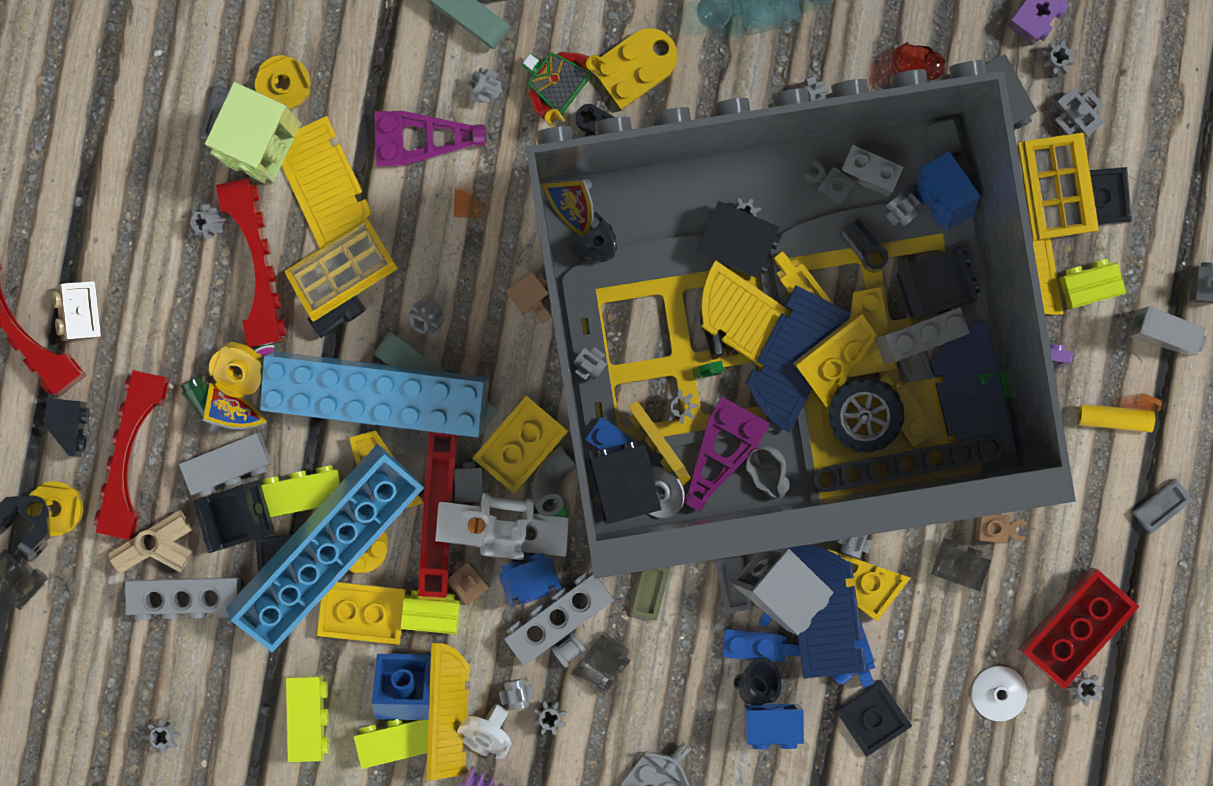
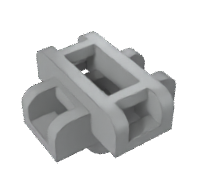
M1073 87L1056 102L1057 107L1063 113L1054 122L1062 128L1065 135H1070L1078 129L1080 133H1084V137H1088L1104 123L1096 113L1104 105L1091 90L1081 96ZM1087 98H1089V99L1092 101V103L1095 105V107H1093V106L1088 102ZM1066 116L1070 119V121L1074 124V126H1072V125L1067 121V119L1065 118Z

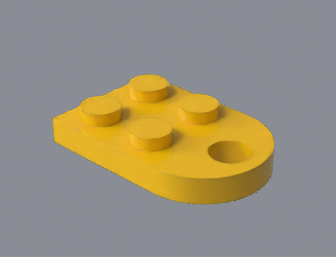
M653 28L639 30L600 57L606 64L600 63L596 66L595 69L601 73L596 77L622 111L672 74L677 62L676 46L670 36L661 30ZM665 42L669 47L668 53L663 56L655 54L653 51L654 44Z

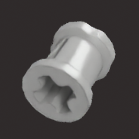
M574 632L570 634V638L558 647L553 646L551 648L565 668L580 653L588 651Z

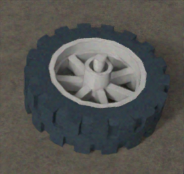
M861 377L849 381L838 390L832 399L828 414L830 418L829 425L834 431L833 435L842 442L843 446L846 448L850 447L853 451L859 453L861 451L873 453L874 451L886 448L895 440L904 423L903 402L901 403L900 395L891 388L890 384L884 383L878 378ZM868 395L866 407H863L855 397ZM874 396L879 399L883 405L873 409L871 407L872 397ZM852 401L860 412H846L849 403ZM886 408V421L874 416L875 413ZM847 418H858L859 422L852 429ZM871 420L884 427L874 434ZM862 423L866 424L869 435L856 432Z

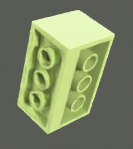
M234 82L205 145L212 149L210 154L219 159L225 166L237 172L242 170L251 178L265 184L266 180L274 183L302 123L286 105Z

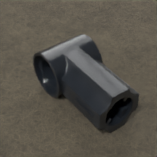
M859 219L840 232L839 235L862 262L865 270L877 273L885 267L888 261L887 250L879 245ZM872 252L880 254L882 263L872 265L868 261V254Z
M355 295L314 322L310 317L307 319L319 337L323 338L344 322L348 323L365 312L366 308L357 295Z

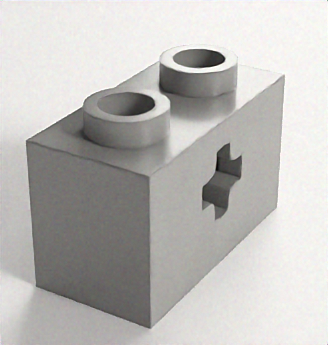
M852 145L840 171L857 184L889 197L893 193L904 167Z

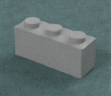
M959 307L877 337L875 341L883 363L888 364L970 333Z
M256 433L183 462L179 466L190 494H199L200 498L216 493L215 487L225 484L226 488L241 483L240 477L251 473L252 477H256L268 472L266 467L273 463L261 434Z

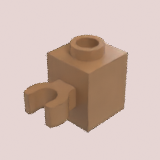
M530 272L506 290V293L522 315L532 309L542 323L551 318V315L541 303V301L549 296L546 291L548 284L541 274L535 276L533 272Z
M1001 514L976 517L974 540L1008 543L1009 535L1013 540L1023 541L1025 536H1018L1015 533V528L1018 525L1027 526V522L1024 520H1014L1009 523L1010 515Z
M460 561L448 571L451 574L448 578V583L467 606L490 588L489 584L470 561L465 565Z

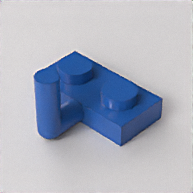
M603 417L599 419L585 439L600 450L610 448L611 453L621 451L620 445L635 441Z

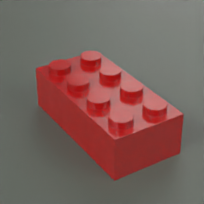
M1090 567L1017 650L1058 687L1065 690L1140 606L1100 570Z

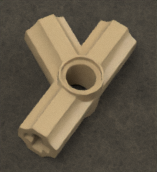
M178 510L108 553L110 562L119 574H122L151 556L181 573L187 566L193 551L175 541L192 531L188 519L181 510ZM149 534L153 535L156 539V546L152 550L148 549L144 543L146 536Z

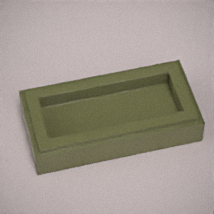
M670 567L640 572L630 614L657 621Z

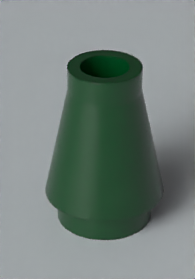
M198 376L180 386L183 390L181 394L195 409L201 419L204 414L208 386L206 380L203 381L201 376Z

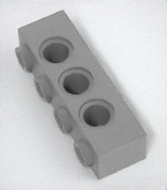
M585 572L573 581L576 586L567 592L563 588L551 597L554 602L544 608L541 604L529 613L530 620L523 625L518 621L506 630L509 635L504 640L523 666L614 601V598L600 579H594V573L589 576ZM576 593H584L588 597V604L585 607L578 608L574 606L572 597ZM555 609L562 610L566 615L565 621L561 624H555L550 619V613ZM531 626H539L543 630V637L540 640L529 638L527 631Z
M241 577L125 581L126 615H134V620L151 619V614H162V619L179 618V613H190V618H206L207 613L217 612V617H229L226 607L241 592ZM209 590L214 591L218 596V601L215 605L208 604L205 599L206 593ZM181 591L187 592L190 596V603L187 606L181 605L178 601V595ZM153 592H158L162 596V604L159 607L154 606L150 601Z

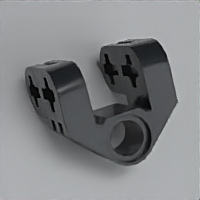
M39 496L5 497L0 502V535L14 523L17 518L15 514L19 512L34 528L21 541L17 550L32 562L48 545L47 541L50 538L49 508L46 502ZM32 504L42 505V512L38 516L28 515V508Z

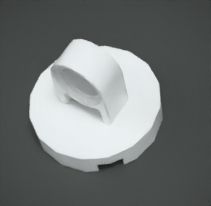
M499 704L493 706L485 719L474 716L465 717L457 730L458 734L464 735L462 739L464 744L486 757L490 752L496 754L495 759L505 758L512 745L508 735L500 729L508 715V710Z

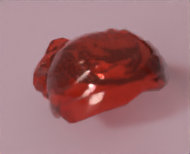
M909 42L897 47L891 59L894 74L923 69L926 70V76L929 80L940 78L947 66L944 56L939 52L933 51L930 46L912 45Z

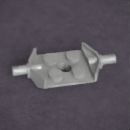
M682 741V744L674 754L667 755L646 751L620 786H646L649 784L654 786H690L681 764L692 748Z

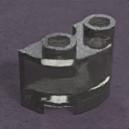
M943 538L938 546L929 574L981 592L991 560L982 557L983 551L968 547L967 551L958 549V542Z
M4 549L0 553V590L21 611L45 586L48 577L38 568L33 569L28 564L29 560L18 550L13 553Z
M603 631L570 675L596 695L599 692L605 695L614 683L611 677L616 671L622 673L631 661L627 657L630 651Z

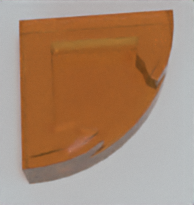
M454 189V218L482 219L481 210L476 200L468 193Z
M1144 393L1136 394L1133 402L1136 406L1154 412H1160L1163 404L1161 400Z

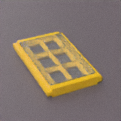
M1084 133L1018 142L1033 241L1099 231Z
M367 219L284 272L306 312L314 322L398 268L371 222Z

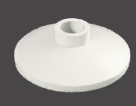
M651 466L662 510L649 514L658 518L671 517L678 513L683 506L684 490L682 484L673 473L669 475L663 467Z
M989 667L982 671L973 683L972 700L974 706L980 714L990 720H1010L1017 716L1025 706L1027 700L1026 684L1023 678L1009 667ZM999 690H1005L1006 696L1002 700L997 698Z

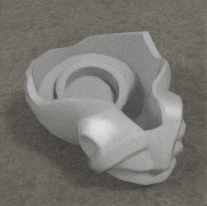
M771 446L758 447L750 452L746 459L745 468L756 488L762 490L771 499L783 498L790 488L789 480L785 477L786 461L784 456L778 449Z

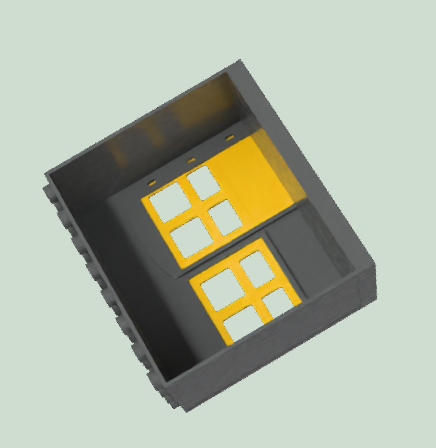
M973 60L950 66V74L940 77V81L927 82L926 70H910L891 75V83L882 87L883 90L868 92L866 79H853L831 85L832 93L825 95V99L809 101L808 89L798 88L773 94V102L768 104V108L750 111L748 98H734L714 103V112L708 118L691 120L690 109L688 107H678L654 113L655 122H653L651 127L632 129L630 117H614L597 121L595 123V136L573 139L571 126L551 127L536 132L538 145L526 146V153L594 579L1076 502L1004 71L986 73L985 61ZM954 119L962 147V152L959 157H956V162L980 194L974 216L946 232L942 225L938 226L931 216L932 210L927 203L923 204L919 200L915 190L920 168L931 162L923 133L926 126ZM852 145L904 167L893 193L889 197L856 183L838 209H835L815 194L820 187L819 184L808 183L803 178L805 173L812 177L818 175L817 169L812 166L814 161L822 164L826 174H829L833 167L840 171ZM588 179L591 181L592 188L589 189L593 203V213L597 212L612 226V231L616 235L617 251L613 259L606 262H590V260L581 259L580 256L567 247L569 243L581 236L561 220L546 196L542 183ZM901 192L906 197L912 193L920 202L915 207L920 214L905 227L900 221L894 226L886 217L891 212L886 205ZM741 198L743 203H748L750 199H753L752 206L755 209L761 208V211L755 217L780 227L778 233L782 237L776 250L770 249L767 259L771 260L765 275L759 274L758 279L725 264L722 265L790 311L792 309L785 306L790 294L779 281L780 278L776 273L781 269L773 260L782 251L791 262L797 259L800 263H803L808 271L854 263L861 266L864 289L881 287L889 333L938 315L932 314L911 321L910 318L892 320L889 317L882 270L877 273L865 270L862 262L839 235L840 232L857 219L862 222L879 245L887 250L888 258L936 250L943 253L961 246L963 251H967L971 260V267L968 268L971 277H975L978 281L980 293H977V300L950 308V310L960 307L968 328L986 321L997 371L1005 370L1010 397H1005L1004 400L1017 452L1003 455L994 461L832 492H822L817 490L812 483V476L819 468L956 442L958 440L956 434L947 436L935 386L936 383L943 382L942 377L907 383L901 382L910 392L936 432L915 447H912L900 431L895 440L886 448L874 451L873 453L855 452L852 448L843 446L842 442L835 438L833 435L834 431L829 425L828 411L831 403L828 407H825L814 391L811 390L790 433L772 422L759 406L744 408L770 423L757 448L771 446L778 449L784 456L786 461L785 477L789 480L790 488L783 498L771 499L762 490L756 488L751 476L746 471L745 459L708 498L701 512L683 503L679 512L668 518H658L648 513L605 524L602 506L592 501L598 489L592 466L589 463V459L595 457L593 452L600 449L585 439L599 419L603 417L635 441L645 445L650 466L663 467L660 463L663 457L657 450L653 453L644 439L648 436L643 428L637 431L635 426L622 427L620 425L614 388L618 384L674 376L677 380L678 390L681 389L682 396L687 397L692 393L691 404H698V407L691 408L690 411L694 415V419L685 416L683 424H680L679 419L657 422L654 425L682 462L692 479L707 421L711 415L704 414L701 411L697 381L694 379L692 369L721 360L723 367L754 363L741 353L737 356L729 357L724 348L723 356L716 360L711 359L709 350L694 352L691 349L683 300L684 291L703 288L709 269L714 262L713 259L696 253L717 202L721 201L737 208V200ZM593 217L591 230L599 224L595 217ZM876 252L868 254V261L872 265L881 264L882 257ZM661 295L664 299L672 354L668 357L619 365L611 364L602 316V305L610 302ZM596 347L605 354L602 360L607 365L596 380L588 377L584 381L575 374L578 368L573 365V362L584 348L591 351ZM897 361L895 362L896 369L878 372L879 377L887 373L894 384L899 382ZM868 395L855 397L863 407H866ZM874 396L872 397L871 407L873 409L883 405L879 399ZM680 399L683 415L684 410L688 409V404H683L682 399ZM852 401L846 412H860ZM886 409L875 413L874 416L886 421ZM847 418L852 429L859 422L858 418ZM871 420L874 434L884 427ZM862 423L856 432L869 435L866 424ZM722 430L717 434L714 450L722 457H729L740 447L741 441L737 436ZM934 450L929 454L928 461L932 466L936 467L941 463L942 456L938 451ZM910 456L903 457L900 462L901 468L906 472L911 471L915 466L914 459ZM708 458L702 470L703 478L709 481L715 480L723 470V464L713 458ZM882 461L876 462L873 466L874 474L877 477H883L887 473V465ZM851 466L846 470L845 477L849 482H856L860 477V471L857 467ZM827 471L822 472L818 476V483L823 488L829 487L833 482L832 475ZM691 480L685 485H682L684 490V496L686 492L689 490ZM693 492L694 495L702 498L701 492Z

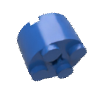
M539 553L529 557L528 563L519 565L518 562H513L502 566L503 572L499 574V578L509 607H514L513 601L519 600L522 605L551 595L549 589L554 587L557 592L562 590L551 557L545 558L544 553Z

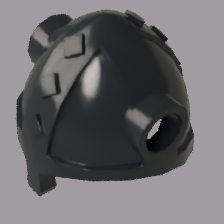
M595 212L594 217L599 221V224L569 243L567 247L583 260L606 262L615 257L617 251L616 235L612 231V226Z
M759 657L751 661L742 674H738L735 677L734 687L738 689L741 699L745 701L744 703L756 707L775 702L779 698L782 688L781 676L773 661L766 657Z

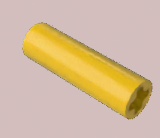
M1080 404L1077 413V424L1080 426L1151 433L1155 425V412Z

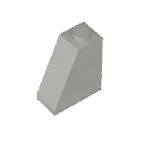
M1148 306L1135 310L1128 337L1193 356L1198 355V351L1201 352L1205 346L1206 336H1204L1206 328Z

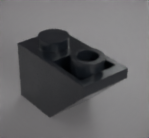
M47 398L44 426L69 456L81 457V453L85 451L87 445V436L83 435L84 424H88L90 409L86 407L87 402Z

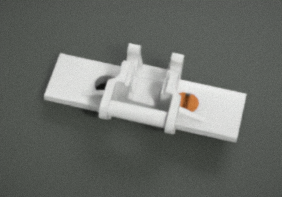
M483 493L481 507L439 502L435 541L479 547L481 555L522 560L524 552L565 557L569 518L533 514V499L520 501L490 497V494ZM490 508L523 513L521 514V520L509 522L496 520L497 517L491 516L489 511ZM526 526H531L535 529L536 537L534 540L529 541L525 539Z

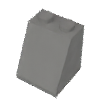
M788 548L756 553L731 583L785 630L799 635L800 632L805 631L810 626L811 619L818 611L826 607L830 596L834 593Z

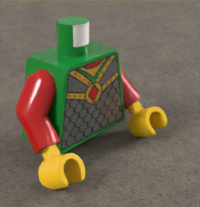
M563 51L557 54L551 52L543 62L531 53L524 61L522 67L533 74L528 82L530 88L528 95L533 109L547 122L550 128L555 127L553 122L557 119L565 121L562 115L591 78V73L588 70L596 76L601 74L595 68L600 63L605 65L606 62L598 55L588 56L581 53Z

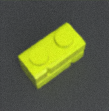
M1108 259L1091 263L1093 268L1082 271L1081 266L1065 270L1066 276L1059 278L1067 309L1126 294L1118 263L1113 262L1109 264Z
M411 590V595H404L401 629L447 634L458 633L461 600L455 599V594L447 593L445 601L417 599L418 590Z

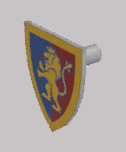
M588 179L542 183L551 206L561 220L580 236L589 232L592 228L594 217L593 203L589 189L592 188L591 181Z
M209 383L203 421L210 423L208 430L211 433H218L221 427L242 430L256 428L267 423L261 413L247 400L230 397L221 392L215 384Z

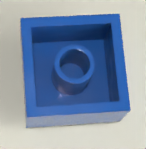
M949 151L920 168L915 191L919 200L923 204L927 203L932 210L931 216L938 226L942 225L947 232L974 216L980 194Z
M377 653L372 696L375 719L429 720L431 654Z
M743 704L744 739L748 745H752V749H769V744H778L782 749H796L797 744H804V710L799 704H764L756 707L750 704Z

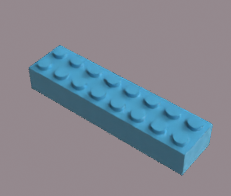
M273 351L264 356L260 410L479 437L485 432L489 377Z
M376 444L226 607L230 620L269 651L273 652L424 489L421 482L380 445Z

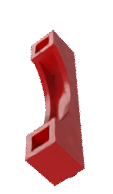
M249 178L217 184L216 189L221 212L225 215L230 214L241 228L248 242L254 263L255 294L248 319L242 320L247 346L254 349L264 345L284 343L283 336L287 335L284 319H279L278 309L282 308L279 293H274L272 282L276 281L274 266H269L267 255L271 254V248L268 238L264 239L262 228L266 227L263 212L258 211L257 201L261 200L258 185H253Z
M0 282V329L3 328L7 333V342L15 351L20 350L25 356L23 359L24 364L31 372L34 373L36 371L42 378L40 384L48 394L53 393L54 395L62 396L87 376L71 354L63 353L58 355L35 341L21 327L8 307Z
M132 370V374L126 378L124 387L125 391H128L126 401L121 403L118 413L121 423L119 429L114 431L112 444L115 445L113 456H109L106 465V472H109L107 483H103L100 491V499H103L101 510H97L94 518V526H97L96 533L126 540L135 537L140 512L134 510L129 493L128 470L131 451L136 436L147 416L158 404H165L170 382L168 377Z
M428 431L417 599L445 601L447 598L449 543L435 541L439 502L452 503L457 435Z

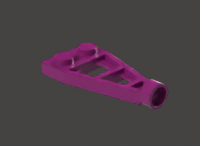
M375 111L377 168L405 167L471 147L486 146L485 124L468 125L406 111ZM414 126L424 129L427 132V144L420 149L406 150L404 148V129L406 127ZM437 128L453 130L455 133L454 143L435 146L434 130ZM471 132H473L472 141L469 139V134Z
M721 396L707 421L689 490L684 496V503L701 512L708 498L745 461L750 452L757 448L770 423ZM722 430L737 436L741 441L740 447L729 457H722L714 450L717 434ZM708 458H713L724 466L723 470L713 481H709L702 476V470ZM693 492H701L702 498L694 495Z

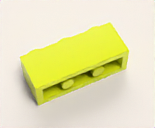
M330 465L316 468L317 474L306 476V472L301 471L289 474L290 479L279 481L278 476L262 479L263 485L261 486L270 517L318 508L343 481L341 469L333 470V466Z
M290 675L286 678L288 762L322 761L325 758V754H329V737H324V726H328L329 713L328 709H324L323 699L328 697V682L323 681V675Z
M391 719L386 721L387 726L376 728V724L360 727V732L354 735L361 769L427 753L428 720H408L403 722V719Z

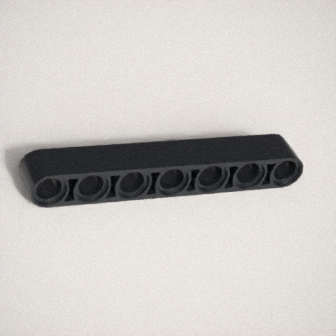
M983 436L826 466L814 472L812 483L819 491L832 492L994 461L1003 455L1004 443L997 436ZM988 440L993 441L997 446L996 453L992 456L986 455L983 450L984 443ZM961 445L966 446L969 450V457L963 462L956 457V449ZM934 450L938 451L942 456L941 463L936 467L932 466L928 461L929 454ZM905 456L912 457L915 462L914 468L909 472L904 471L900 466V462ZM878 461H882L887 465V473L883 477H877L873 472V466ZM851 466L857 467L860 471V477L856 482H849L845 477L846 470ZM824 471L829 472L833 477L832 484L827 488L821 487L818 483V476Z

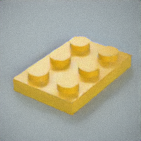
M525 396L472 459L515 494L568 431L528 396Z
M337 582L321 599L317 636L400 645L403 601L406 589Z

